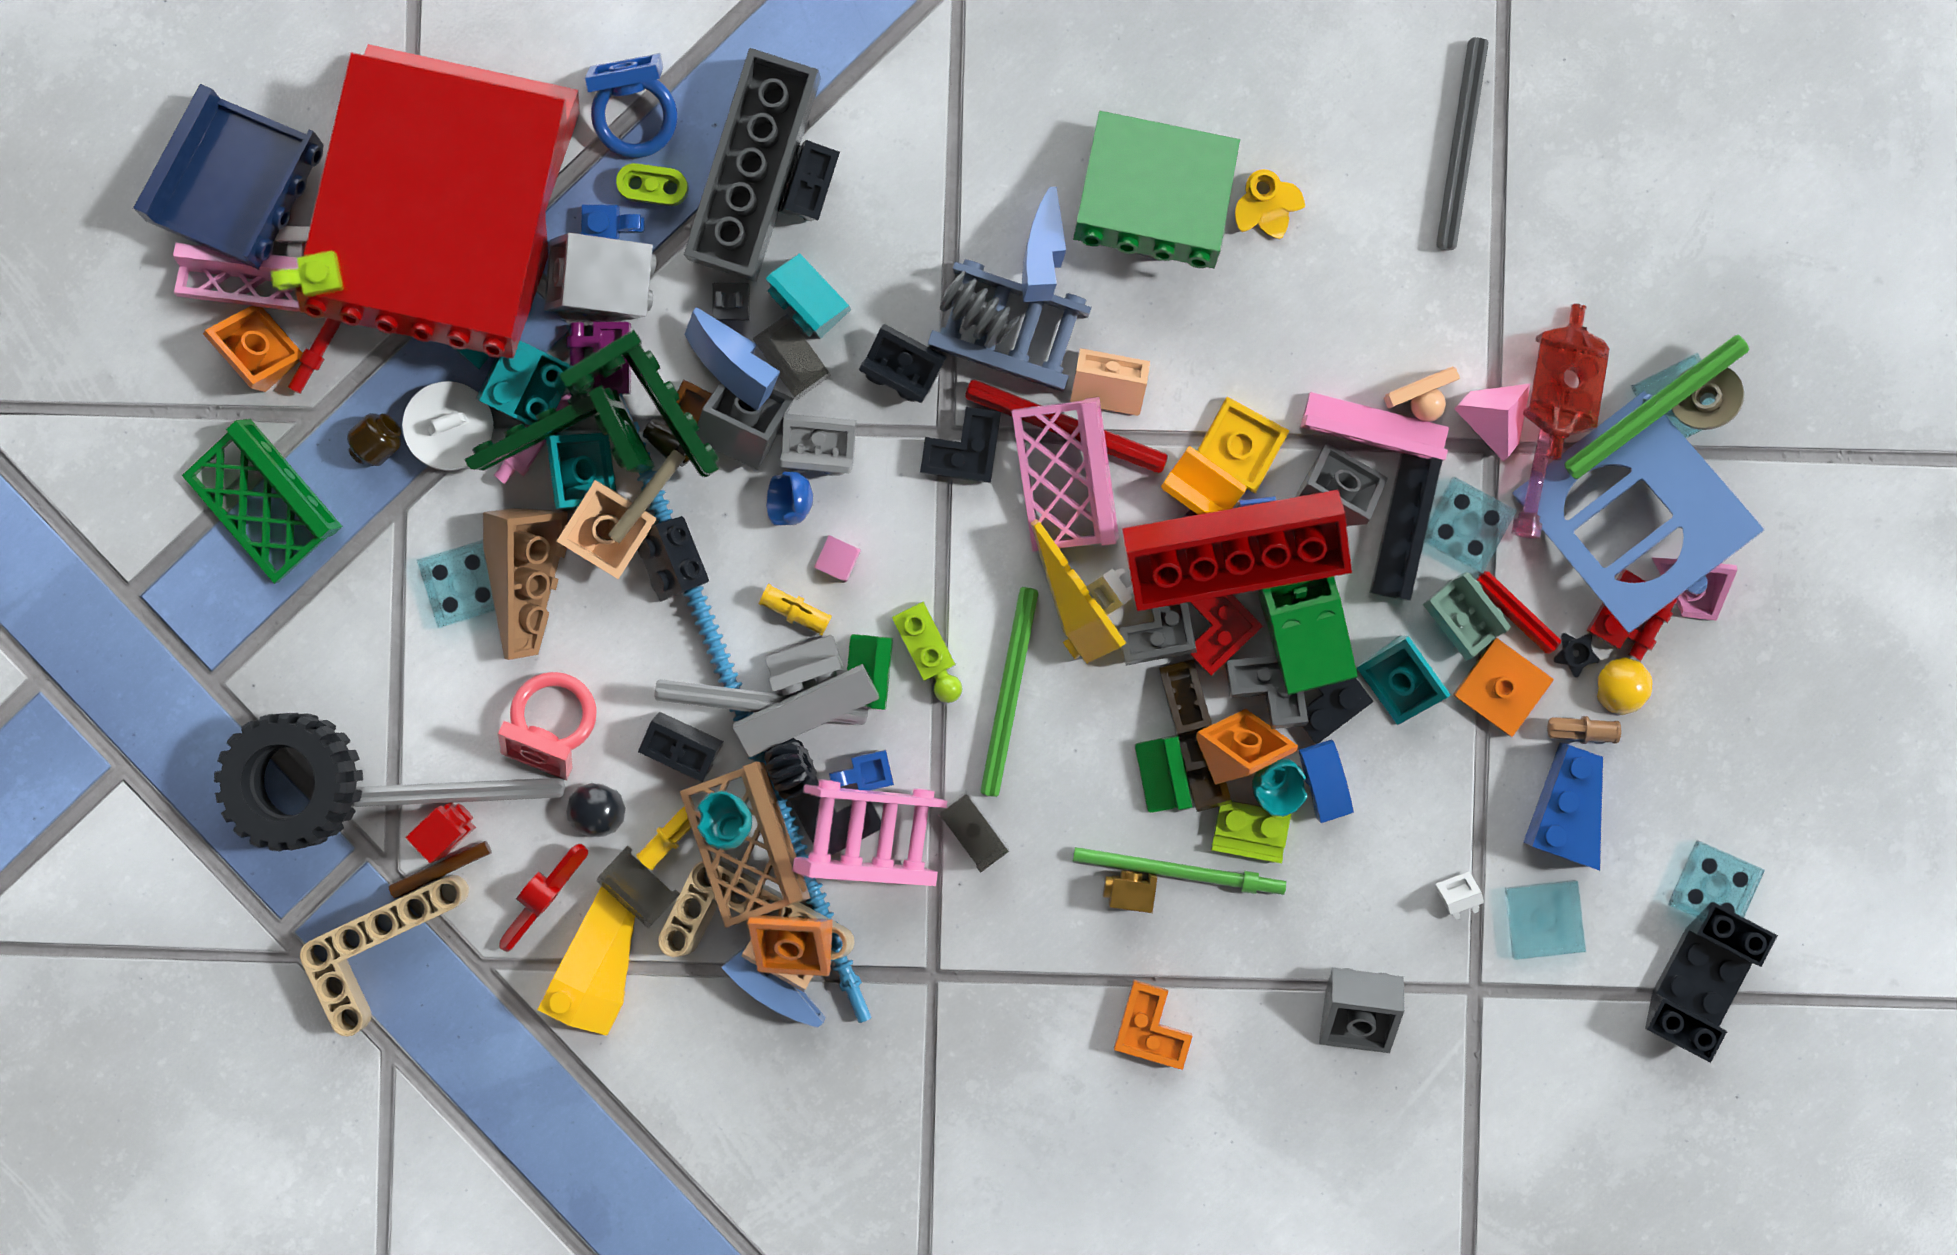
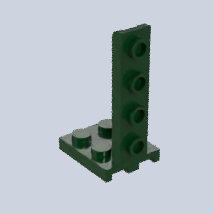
M635 330L630 331L558 375L554 386L561 397L568 393L575 396L588 390L594 382L593 378L601 374L606 379L622 369L626 359L699 476L706 478L719 469L716 465V462L719 461L716 452L708 442L703 444L696 433L699 431L697 422L689 412L683 413L677 403L680 397L670 381L664 383L657 372L660 369L657 359L650 350L646 352L640 345L642 341Z
M599 386L588 393L587 391L581 392L567 400L569 406L559 411H556L555 408L543 411L536 416L537 422L526 428L524 424L510 428L504 432L506 438L493 444L492 440L479 444L472 449L474 454L464 459L467 466L472 470H488L546 440V437L554 436L598 413L599 415L595 416L596 423L604 436L609 434L615 446L611 449L612 455L621 469L625 467L628 472L644 473L655 467L618 391H612L608 387L604 389L603 386Z

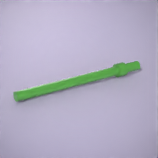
M1075 847L1073 861L1237 887L1241 888V892L1256 894V891L1285 895L1286 881L1259 877L1257 872L1244 871L1243 874L1078 847Z

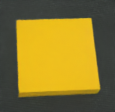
M1226 397L1197 451L1247 486L1246 490L1255 494L1290 430Z

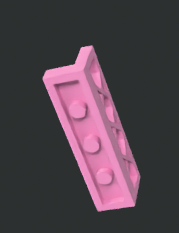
M175 243L173 257L179 264L174 289L177 297L300 312L298 301H295L289 294L296 288L278 290L269 297L259 296L254 290L263 282L272 281L271 272L299 269L297 258L270 255L267 260L263 261L258 270L204 246ZM189 271L205 273L209 278V281L199 288L186 287ZM231 276L240 277L245 284L233 293L224 292L219 286L220 283Z
M1310 392L1308 395L1300 428L1426 459L1433 457L1443 461L1446 460L1448 450L1444 449L1449 427Z

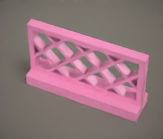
M1100 397L1012 410L1032 551H1039L1031 527V522L1036 519L1035 510L1042 514L1038 520L1040 523L1046 517L1062 530L1057 538L1053 540L1058 548L1099 543L1102 545L1116 544L1119 532ZM1077 410L1079 425L1072 435L1054 423L1061 412ZM1056 413L1051 420L1043 415ZM1036 416L1047 424L1036 440L1023 431L1022 417ZM1050 427L1067 440L1056 455L1039 443ZM1079 431L1081 443L1074 438ZM1025 440L1032 444L1028 451H1026ZM1070 443L1083 452L1084 461L1077 470H1074L1059 458ZM1035 447L1052 460L1041 475L1028 465L1027 457ZM1055 463L1072 475L1062 490L1044 478ZM1084 466L1086 478L1080 474V471L1083 469ZM1030 475L1037 479L1033 486L1031 485ZM1075 478L1088 487L1089 496L1082 505H1079L1064 493ZM1040 482L1057 495L1046 510L1033 499V491ZM1060 498L1077 510L1067 525L1049 513ZM1089 501H1090L1091 513L1085 509V507H1086V505L1089 503ZM1081 513L1093 522L1095 535L1081 537L1069 527ZM1065 533L1072 537L1061 539Z

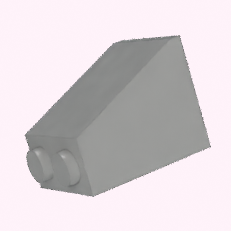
M567 233L551 239L544 311L634 319L646 317L647 311L651 310L653 304V291L649 290L650 276L654 274L656 268V256L652 254L653 244Z

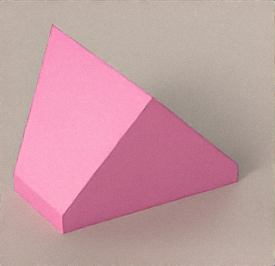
M1531 383L1470 391L1454 408L1502 461L1507 459L1520 443Z
M1651 557L1661 575L1666 573L1677 560ZM1721 563L1705 575L1708 584L1703 593L1696 595L1686 590L1676 598V604L1681 612V617L1717 621L1736 575L1737 565Z

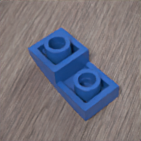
M1331 739L1300 749L1299 755L1302 770L1306 776L1304 781L1310 787L1316 819L1320 823H1324L1354 813L1347 780L1334 741Z

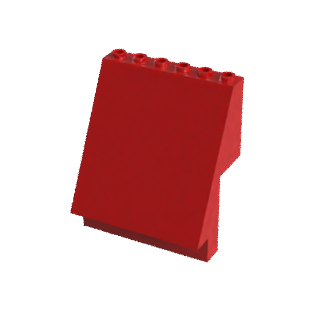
M370 44L367 45L364 55L350 52L304 256L334 251L337 254L343 290L305 296L302 286L296 287L300 312L313 318L324 317L342 321L350 326H365L378 329L387 334L397 333L414 337L419 341H434L448 344L456 349L466 348L484 352L492 357L503 356L514 359L549 257L545 212L580 114L579 90Z

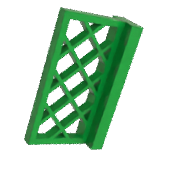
M251 419L235 420L226 429L227 433L196 461L182 477L274 584L279 583L325 539L335 535L343 526ZM232 441L241 451L240 465L224 463L225 448ZM216 457V463H212L211 461ZM248 460L252 463L253 466L248 465ZM204 467L216 468L215 488L205 487L196 475ZM224 468L240 470L239 490L224 489ZM248 470L258 471L264 477L263 492L247 491ZM273 488L276 493H271V489ZM223 493L239 495V515L228 514L223 508ZM247 495L263 497V517L247 516ZM271 497L282 498L287 504V519L271 518ZM246 521L262 522V542L251 541L246 535ZM270 523L286 524V544L270 543ZM294 525H305L314 538L306 545H294ZM269 548L286 549L285 564L278 571L269 562ZM293 550H300L293 556Z

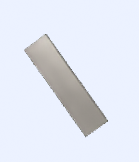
M862 664L733 723V729L750 758L879 699V694Z

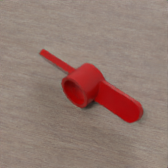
M583 844L573 846L548 877L538 872L523 888L516 900L524 905L525 908L503 934L499 942L500 949L505 952L512 950L536 918L557 897L562 887L588 855V849Z

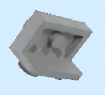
M785 414L780 467H785L790 471L798 473L807 472L808 470L824 471L825 474L831 476L851 473L854 462L857 420Z
M832 635L766 657V663L771 674V678L768 679L772 691L781 689L783 696L803 690L802 682L816 678L817 684H820L837 676L836 671L844 668Z

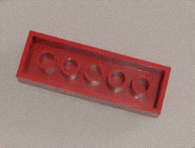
M1338 490L1122 528L1137 611L1352 573L1346 516Z

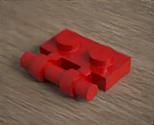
M1626 569L1621 571L1616 579L1627 583L1647 582ZM1675 598L1650 617L1642 632L1635 629L1629 634L1602 603L1586 631L1616 649L1622 647L1626 638L1631 640L1635 644L1628 655L1641 662L1647 650L1652 651L1657 641L1654 639L1663 623L1668 624L1673 615L1671 610L1677 599Z

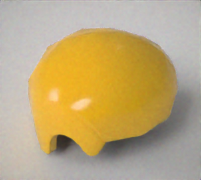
M1627 657L1610 661L1601 670L1597 678V699L1611 713L1619 715L1634 713L1648 701L1652 693V677L1650 672L1640 661Z

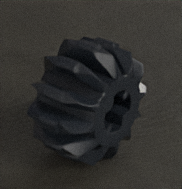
M791 738L767 749V753H765V761L767 763L765 768L769 773V779L772 781L774 789L779 792L780 797L791 801L808 796V793L803 792L804 785L817 786L818 779L813 760L810 758L808 750L804 748L803 743Z

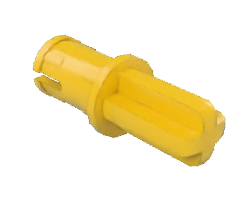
M685 806L663 828L658 827L656 829L657 834L636 854L639 861L648 869L653 870L672 848L677 849L679 847L678 842L692 828Z

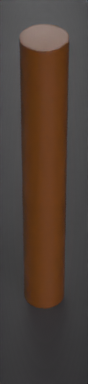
M483 841L389 885V891L393 898H397L491 854V848L487 841Z

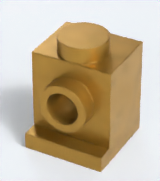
M1121 871V876H1106L1103 897L1109 898L1108 904L1111 908L1153 914L1158 878L1156 874L1148 873V879L1143 880L1141 873L1132 871Z

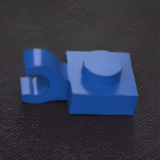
M582 205L581 235L619 240L620 232H644L645 218L641 217L640 214L620 215V207L618 205Z
M886 750L851 757L853 768L829 773L830 781L840 782V787L857 783L858 790L870 791L894 785Z

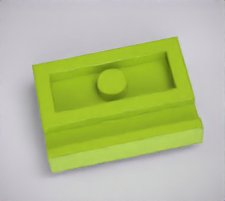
M1231 801V804L1218 808L1211 850L1282 863L1291 814L1284 817L1271 816L1261 806Z

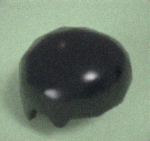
M589 783L578 787L570 796L566 813L568 821L571 822V826L576 831L586 836L604 837L616 832L624 822L626 807L621 794L617 790L603 784Z

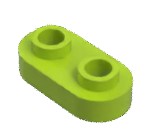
M631 163L622 167L616 177V185L619 192L631 201L663 206H677L686 199L689 192V185L684 175L672 168ZM633 178H640L642 180L640 188H630V182ZM675 183L677 184V191L671 195L666 194V185Z

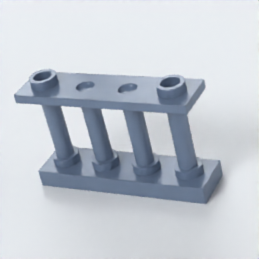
M964 259L963 264L954 263V274L960 275L964 270L966 271L962 281L964 284L976 279L978 282L996 287L993 299L999 298L996 308L998 312L1005 308L1010 292L1023 296L1021 283L983 271L985 266L978 262ZM1066 293L1065 298L1053 294L1052 301L1029 302L1014 350H1009L1008 355L994 351L996 345L987 349L984 346L987 335L980 339H975L974 344L961 340L962 334L959 331L964 316L953 321L951 315L954 307H952L946 327H942L940 332L932 330L928 347L1064 392L1069 376L1062 374L1064 368L1061 367L1077 316L1080 315L1088 318L1092 307L1085 305L1086 299ZM1047 304L1064 310L1048 361H1043L1042 366L1028 362L1030 356L1027 353L1043 305Z

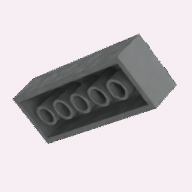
M749 47L684 251V256L688 261L757 282L821 81L818 69Z

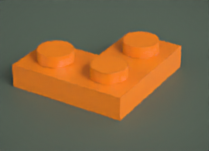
M1133 980L1114 1044V1050L1183 1070L1193 1035L1189 1032L1159 1024L1168 989Z

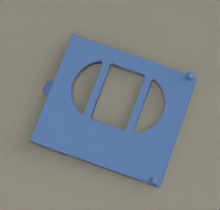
M1645 391L1512 492L1516 500L1523 506L1628 634L1687 590L1691 594L1696 595L1703 593L1708 584L1705 575L1764 531L1760 523L1666 415H1663L1591 469L1604 466H1621L1631 469L1632 472L1570 520H1565V500L1571 487L1578 479H1574L1567 472L1564 463L1650 399L1652 395L1647 394ZM1642 480L1671 512L1673 517L1607 568H1603L1574 534V531ZM1677 528H1682L1683 546L1681 553L1674 565L1666 573L1654 580L1643 583H1627L1615 579L1617 574Z

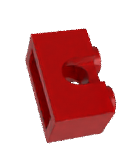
M447 803L444 807H436L405 838L431 864L446 857L476 827L471 822L473 816L463 805L458 803L455 806L454 803Z

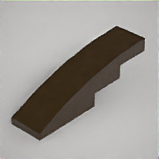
M1194 659L1159 668L1175 734L1179 738L1184 768L1196 812L1231 804L1227 783L1223 782L1215 785L1196 739L1197 732L1212 725Z

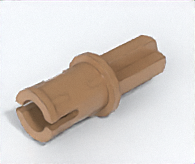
M1582 716L1581 719L1552 717L1548 721L1547 732L1550 738L1579 740L1581 744H1587L1588 741L1617 744L1621 738V724L1619 721L1590 720L1588 716Z

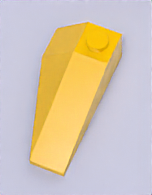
M1037 519L1032 521L1031 527L1063 632L1068 638L1063 641V644L1074 659L1081 656L1086 663H1089L1125 645L1126 642L1101 606L1090 596L1086 585L1077 573L1071 569L1068 564L1069 562L1040 521Z
M609 877L605 878L537 1009L538 1011L575 1028L606 1036L609 1034L624 1003L638 891Z

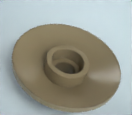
M1728 367L1675 406L1672 411L1681 423L1690 428L1710 430L1721 427L1730 422L1739 413L1743 405L1744 387L1742 381ZM1707 398L1715 400V402L1709 405L1702 404Z

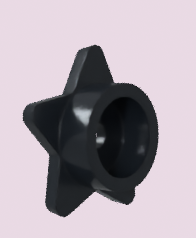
M1563 633L1561 635L1562 650L1553 658V661L1568 665L1572 675L1576 678L1579 677L1585 666L1599 663L1600 661L1591 647L1592 634L1588 633L1576 639ZM1575 650L1579 651V656L1577 657L1573 655Z

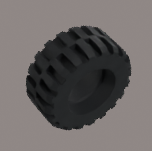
M298 712L269 714L261 716L257 721H249L241 726L242 733H234L227 741V745L231 747L230 750L221 751L217 761L222 764L221 771H215L214 782L220 783V792L215 793L217 803H223L226 810L221 814L226 823L234 821L236 826L233 828V831L239 837H250V844L259 848L268 846L270 851L306 848L327 841L329 836L337 835L344 829L342 822L352 819L356 810L351 805L353 802H359L362 795V790H357L356 787L357 781L363 780V770L356 771L354 762L360 760L357 750H349L346 745L351 741L344 732L336 733V725L328 720H319L317 715L309 713L298 714ZM285 747L294 748L304 755L312 767L315 779L314 792L309 804L301 813L296 815H287L278 810L268 798L264 785V775L269 760L279 749Z

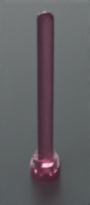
M1554 370L1550 376L1523 512H1519L1518 518H1514L1511 534L1515 536L1540 539L1543 524L1540 522V516L1537 513L1565 380V374L1561 370Z

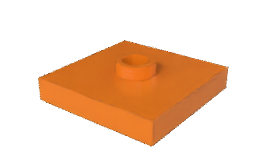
M1495 638L1490 642L1458 686L1453 696L1508 736L1513 737L1554 679L1501 640Z

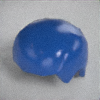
M783 471L782 475H775L771 478L767 491L766 506L768 517L772 524L797 525L809 514L813 506V492L809 480L800 473Z

